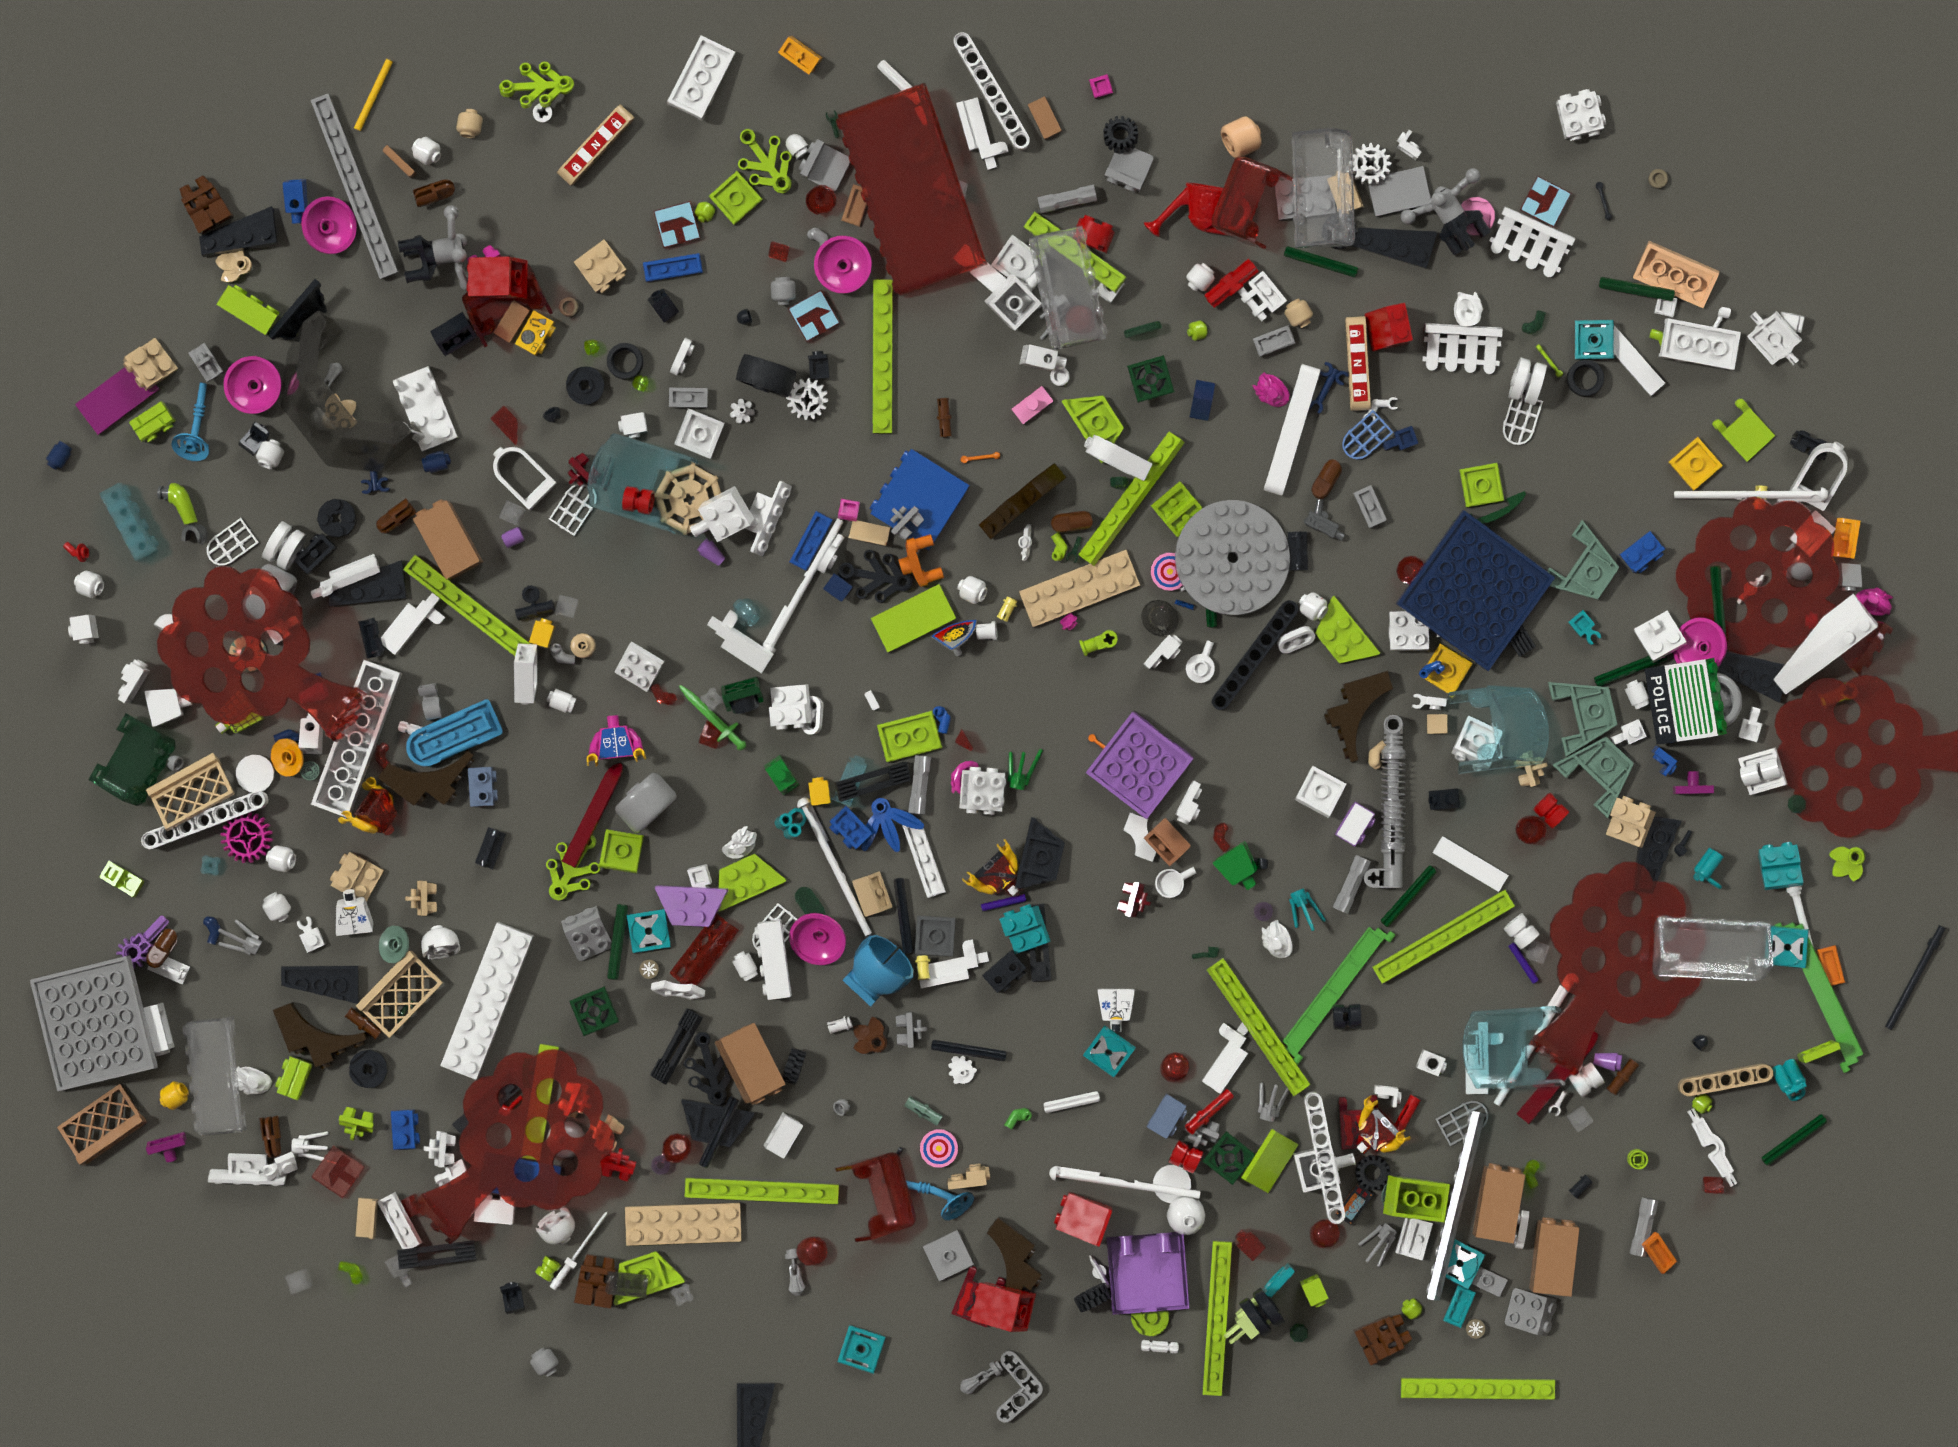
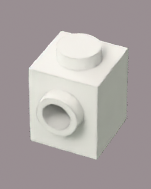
M644 412L621 416V421H618L620 432H624V435L629 436V439L638 438L640 433L648 432Z

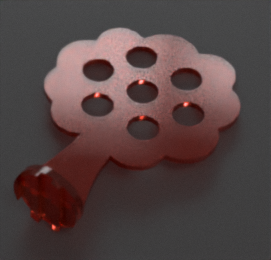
M1753 496L1747 497L1738 503L1733 517H1718L1709 520L1701 527L1696 537L1695 551L1687 554L1678 564L1676 582L1679 589L1688 597L1687 610L1689 618H1707L1714 621L1712 587L1705 577V570L1713 562L1726 563L1731 569L1732 577L1726 585L1722 586L1723 602L1726 599L1735 597L1743 600L1747 606V614L1743 620L1730 622L1725 619L1727 648L1740 655H1752L1762 651L1769 643L1779 647L1791 648L1804 641L1810 629L1813 630L1822 617L1837 606L1825 598L1831 595L1838 586L1840 573L1838 565L1833 559L1834 540L1831 533L1823 525L1814 522L1810 510L1804 504L1795 500H1783L1772 505L1764 498ZM1747 525L1755 531L1757 540L1752 548L1739 550L1732 545L1730 534L1735 527ZM1787 526L1795 531L1797 542L1792 549L1780 551L1772 545L1770 536L1775 528ZM1796 562L1807 564L1813 572L1811 582L1804 587L1791 585L1786 577L1788 567ZM1751 563H1766L1772 571L1770 582L1764 586L1750 584L1745 574L1747 567ZM1777 598L1786 604L1788 614L1782 622L1770 623L1763 618L1761 608L1767 600ZM1876 621L1878 623L1877 628L1840 655L1850 669L1859 676L1862 675L1861 668L1863 666L1869 668L1872 664L1874 651L1880 653L1884 647L1886 632L1891 635L1893 628L1885 622Z
M230 566L215 567L205 577L204 587H193L185 590L175 599L172 608L173 623L165 626L159 633L157 640L158 653L161 660L171 668V681L176 692L189 702L202 703L206 713L212 719L222 724H236L245 720L251 712L260 716H271L284 708L289 697L317 721L325 731V736L334 742H338L345 736L341 732L353 725L358 719V716L355 715L356 711L364 708L366 704L363 697L367 693L360 688L329 681L299 666L310 652L311 642L307 630L302 625V607L294 595L281 588L277 578L271 572L262 568H251L240 573ZM249 594L259 596L265 603V613L260 619L249 618L243 610V600ZM210 595H219L226 600L228 612L224 619L216 620L208 615L205 603ZM267 630L278 632L283 639V650L278 655L268 654L261 646L262 634ZM228 631L240 632L246 641L245 651L239 656L229 654L223 645L224 635ZM191 632L202 633L208 640V651L202 657L192 655L186 647V639ZM210 667L221 669L226 676L227 684L221 692L211 691L204 682L205 672ZM247 667L257 668L264 676L263 688L258 692L247 690L242 683L241 676Z
M1861 675L1853 677L1845 684L1835 678H1821L1813 681L1805 689L1801 698L1790 700L1782 705L1775 717L1776 733L1782 741L1777 752L1786 777V785L1795 789L1792 796V806L1796 814L1809 822L1823 821L1826 828L1839 837H1853L1865 829L1878 830L1892 824L1899 815L1901 807L1910 804L1918 796L1921 788V778L1917 769H1938L1958 772V730L1922 736L1924 726L1919 713L1908 704L1895 702L1891 688L1877 676ZM1842 699H1852L1860 707V716L1851 724H1842L1834 717V707ZM1879 719L1890 721L1895 729L1892 741L1884 745L1872 742L1868 734L1870 725ZM1816 721L1825 726L1827 738L1820 746L1810 747L1802 741L1801 729L1808 722ZM1842 743H1854L1860 748L1861 760L1854 767L1844 768L1836 762L1835 751ZM1880 763L1891 765L1896 772L1894 783L1884 789L1875 787L1869 778L1871 769ZM1809 766H1821L1827 771L1828 783L1821 790L1812 791L1803 785L1802 774ZM1855 786L1861 791L1863 800L1859 808L1853 811H1844L1838 806L1836 796L1841 788Z
M1621 862L1614 865L1607 874L1593 873L1586 875L1578 881L1573 890L1572 903L1563 906L1554 915L1550 924V939L1554 948L1561 954L1557 964V978L1560 985L1567 992L1575 996L1566 1009L1552 1023L1533 1036L1528 1045L1537 1047L1535 1052L1541 1056L1551 1058L1550 1063L1557 1067L1569 1069L1568 1074L1577 1077L1583 1068L1582 1064L1590 1038L1605 1010L1617 1022L1627 1024L1638 1022L1644 1017L1662 1018L1670 1015L1676 1009L1681 998L1692 994L1698 988L1701 981L1702 968L1697 956L1704 948L1705 932L1695 920L1685 918L1686 904L1683 895L1675 886L1667 882L1652 881L1651 875L1646 868L1636 862ZM1627 891L1636 892L1642 901L1640 911L1632 917L1622 915L1618 909L1619 897ZM1592 906L1601 908L1606 915L1605 926L1596 933L1587 931L1582 923L1584 912ZM1663 915L1672 917L1677 925L1675 936L1666 942L1658 940L1653 932L1655 921ZM1626 931L1636 932L1641 939V948L1632 957L1622 955L1617 947L1620 935ZM1592 946L1600 948L1605 955L1603 968L1595 973L1586 971L1581 963L1583 952ZM1662 955L1671 957L1676 965L1674 976L1667 981L1657 980L1652 972L1653 962ZM1626 971L1635 972L1640 979V989L1631 997L1622 996L1617 989L1618 977Z
M551 1049L544 1050L536 1056L525 1052L512 1053L505 1056L497 1064L493 1076L481 1077L474 1081L467 1089L463 1100V1109L469 1124L462 1131L459 1145L464 1160L472 1166L450 1182L422 1193L413 1201L421 1205L422 1208L418 1210L420 1214L433 1221L430 1226L434 1231L443 1233L448 1237L445 1240L448 1244L451 1245L460 1237L472 1214L497 1187L504 1201L514 1207L527 1208L535 1205L550 1211L561 1209L573 1197L585 1196L594 1191L599 1185L603 1174L601 1160L606 1158L613 1150L615 1136L611 1127L600 1120L604 1109V1101L599 1087L590 1079L578 1076L575 1062L565 1052ZM552 1078L561 1085V1097L553 1104H543L537 1097L538 1085L543 1080ZM509 1084L517 1085L523 1093L522 1103L514 1110L504 1109L498 1101L499 1091ZM574 1112H583L590 1120L589 1131L579 1138L571 1137L565 1130L566 1119ZM536 1117L545 1118L551 1126L550 1136L542 1143H534L526 1135L527 1124ZM495 1123H504L511 1130L510 1142L507 1146L500 1149L491 1147L486 1137L488 1129ZM563 1150L574 1152L578 1158V1167L569 1176L559 1175L553 1166L555 1156ZM523 1156H532L539 1164V1173L530 1182L520 1181L515 1175V1164Z

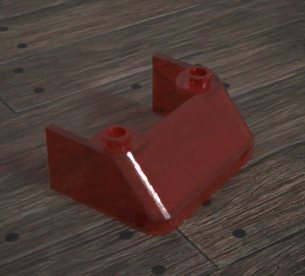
M1238 156L1233 162L1212 216V226L1244 244L1266 249V245L1256 241L1259 228L1252 221L1265 186L1274 187L1280 178L1292 181L1293 178L1276 168L1244 156Z
M529 264L527 272V299L475 298L468 296V292L463 295L462 302L484 347L488 346L484 336L494 331L496 327L495 321L505 315L513 300L523 306L529 304L531 309H541L545 306L549 314H553L548 299Z
M885 1153L835 1168L836 1172L852 1169L856 1178H868L878 1215L872 1216L868 1221L870 1233L854 1238L855 1242L873 1240L914 1225L916 1215L901 1160L896 1153Z

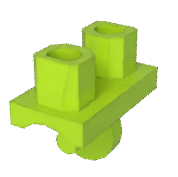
M346 1107L343 1115L339 1116V1125L345 1126L344 1133L351 1134L350 1140L354 1141L356 1136L363 1137V1131L373 1133V1113L363 1112L362 1119L359 1120L355 1119L356 1109Z

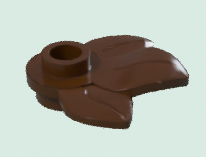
M871 1017L868 1026L856 1025L853 1027L854 1035L858 1039L853 1048L861 1054H867L871 1051L882 1052L886 1048L887 1039L883 1035L884 1026L877 1018ZM874 1040H881V1045L875 1046Z

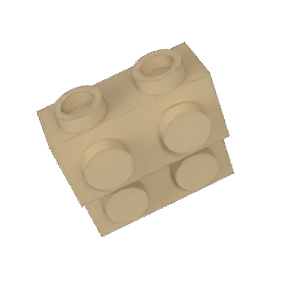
M605 239L574 261L596 293L599 291L601 293L605 292L611 287L609 285L614 280L618 282L626 276L625 272L627 269Z
M156 338L142 347H138L126 355L123 360L126 370L129 373L132 372L136 377L137 385L140 388L143 387L146 391L178 370Z
M1623 796L1622 799L1616 798L1610 814L1613 817L1606 835L1642 848L1656 812L1650 810V805L1642 802L1636 805L1633 803V799Z
M349 852L348 855L344 853L339 862L342 865L339 871L335 870L330 878V881H332L331 886L341 892L353 889L355 897H364L367 903L384 870L353 852Z
M980 1163L971 1164L969 1168H966V1176H963L962 1173L952 1174L951 1178H948V1190L987 1185V1180H990L989 1167H981Z

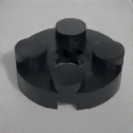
M588 366L574 369L568 375L566 390L569 397L576 403L591 405L597 402L603 395L605 382L602 375L596 369ZM589 381L590 389L582 391L580 383Z
M332 499L321 506L317 521L325 534L331 537H341L348 535L354 529L356 514L353 506L347 501ZM338 513H340V519L342 521L340 523H334V518L332 517L333 514L337 515Z
M374 1050L360 1051L350 1061V1078L360 1087L374 1088L384 1081L388 1073L385 1058ZM365 1064L373 1066L372 1074L369 1072L364 1073Z

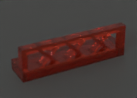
M716 913L712 925L701 930L669 974L681 984H694L697 986L739 930ZM717 920L721 921L722 923L719 925V927L713 930L714 924L717 922ZM708 936L707 943L702 945V940ZM697 952L694 960H690L692 953ZM685 967V972L682 976H678L677 973L680 969Z

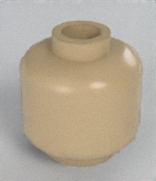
M466 109V112H461L458 115L456 130L462 137L475 138V136L481 133L483 118L477 114V110Z
M1298 298L1286 305L1287 309L1284 313L1293 327L1299 325L1300 328H1303L1311 323L1309 319L1313 316V312L1305 300Z
M581 633L573 637L570 648L575 656L588 658L595 652L596 643L592 636Z

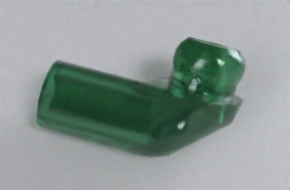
M1537 310L1534 321L1530 323L1525 322L1522 325V331L1527 334H1533L1541 330L1546 312Z

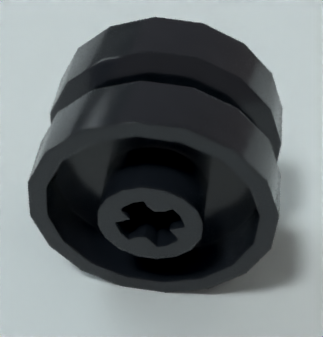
M1260 1287L1253 1292V1298L1258 1303L1256 1306L1247 1297L1239 1302V1305L1264 1338L1271 1333V1327L1267 1323L1268 1319L1275 1327L1281 1326L1285 1323V1320L1271 1297H1268Z

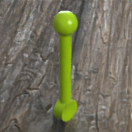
M1539 344L1535 346L1554 369L1556 376L1561 378L1563 372L1558 370Z

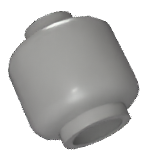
M776 277L775 281L771 282V299L778 301V305H787L790 300L795 299V282L790 280V277Z
M543 1347L531 1355L530 1364L539 1376L546 1374L548 1377L557 1371L555 1367L559 1361L551 1349H544Z

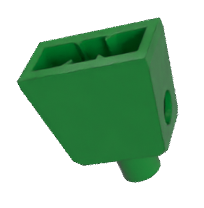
M780 755L764 765L766 772L783 795H786L800 785Z
M1246 841L1213 861V865L1231 885L1234 886L1242 882L1246 890L1256 885L1251 875L1257 871V866Z

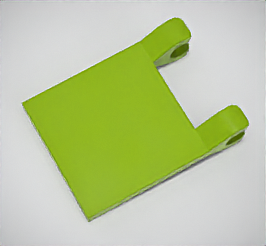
M1738 399L1735 401V405L1743 414L1728 428L1719 419L1715 420L1712 425L1742 458L1748 462L1775 435L1743 399Z

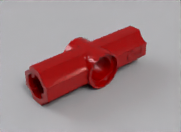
M1248 259L1238 266L1237 269L1225 275L1204 297L1215 308L1227 297L1234 295L1244 286L1243 284L1259 271Z

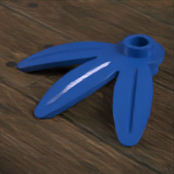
M878 798L872 803L873 815L866 824V827L873 834L861 844V849L866 851L870 847L881 824L886 841L895 852H899V836L892 819L914 829H923L924 824L906 811L891 808L888 800ZM879 804L884 805V809L882 811L878 810Z

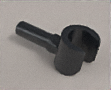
M1690 830L1687 831L1683 840L1674 848V852L1679 857L1688 851L1684 845L1692 834Z
M1253 857L1257 863V869L1268 868L1267 859Z

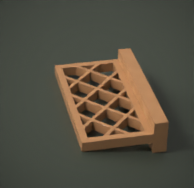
M119 1084L57 1128L76 1156L75 1159L79 1165L85 1166L145 1125L147 1121L140 1114L122 1084ZM119 1090L123 1095L121 1104L112 1102L114 1093ZM101 1102L108 1103L106 1115L96 1113L97 1107ZM111 1104L121 1106L119 1117L109 1115ZM124 1107H130L135 1115L129 1119L122 1118ZM86 1113L92 1114L90 1125L81 1124L82 1116ZM96 1115L105 1117L103 1128L94 1126ZM109 1118L118 1119L117 1127L113 1130L106 1129ZM70 1124L76 1125L75 1135H67L64 1128ZM80 1126L89 1127L87 1139L78 1137ZM93 1128L102 1130L101 1138L97 1141L91 1140ZM77 1139L87 1141L85 1149L80 1153L76 1149Z

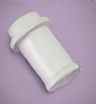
M843 1016L842 1019L827 1022L830 1034L845 1029L849 1031L853 1027L850 1016Z

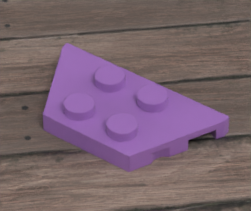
M655 886V890L671 924L681 926H711L725 895L728 893V888Z

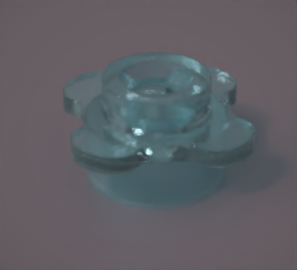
M203 856L202 867L200 868L201 873L218 875L220 858Z

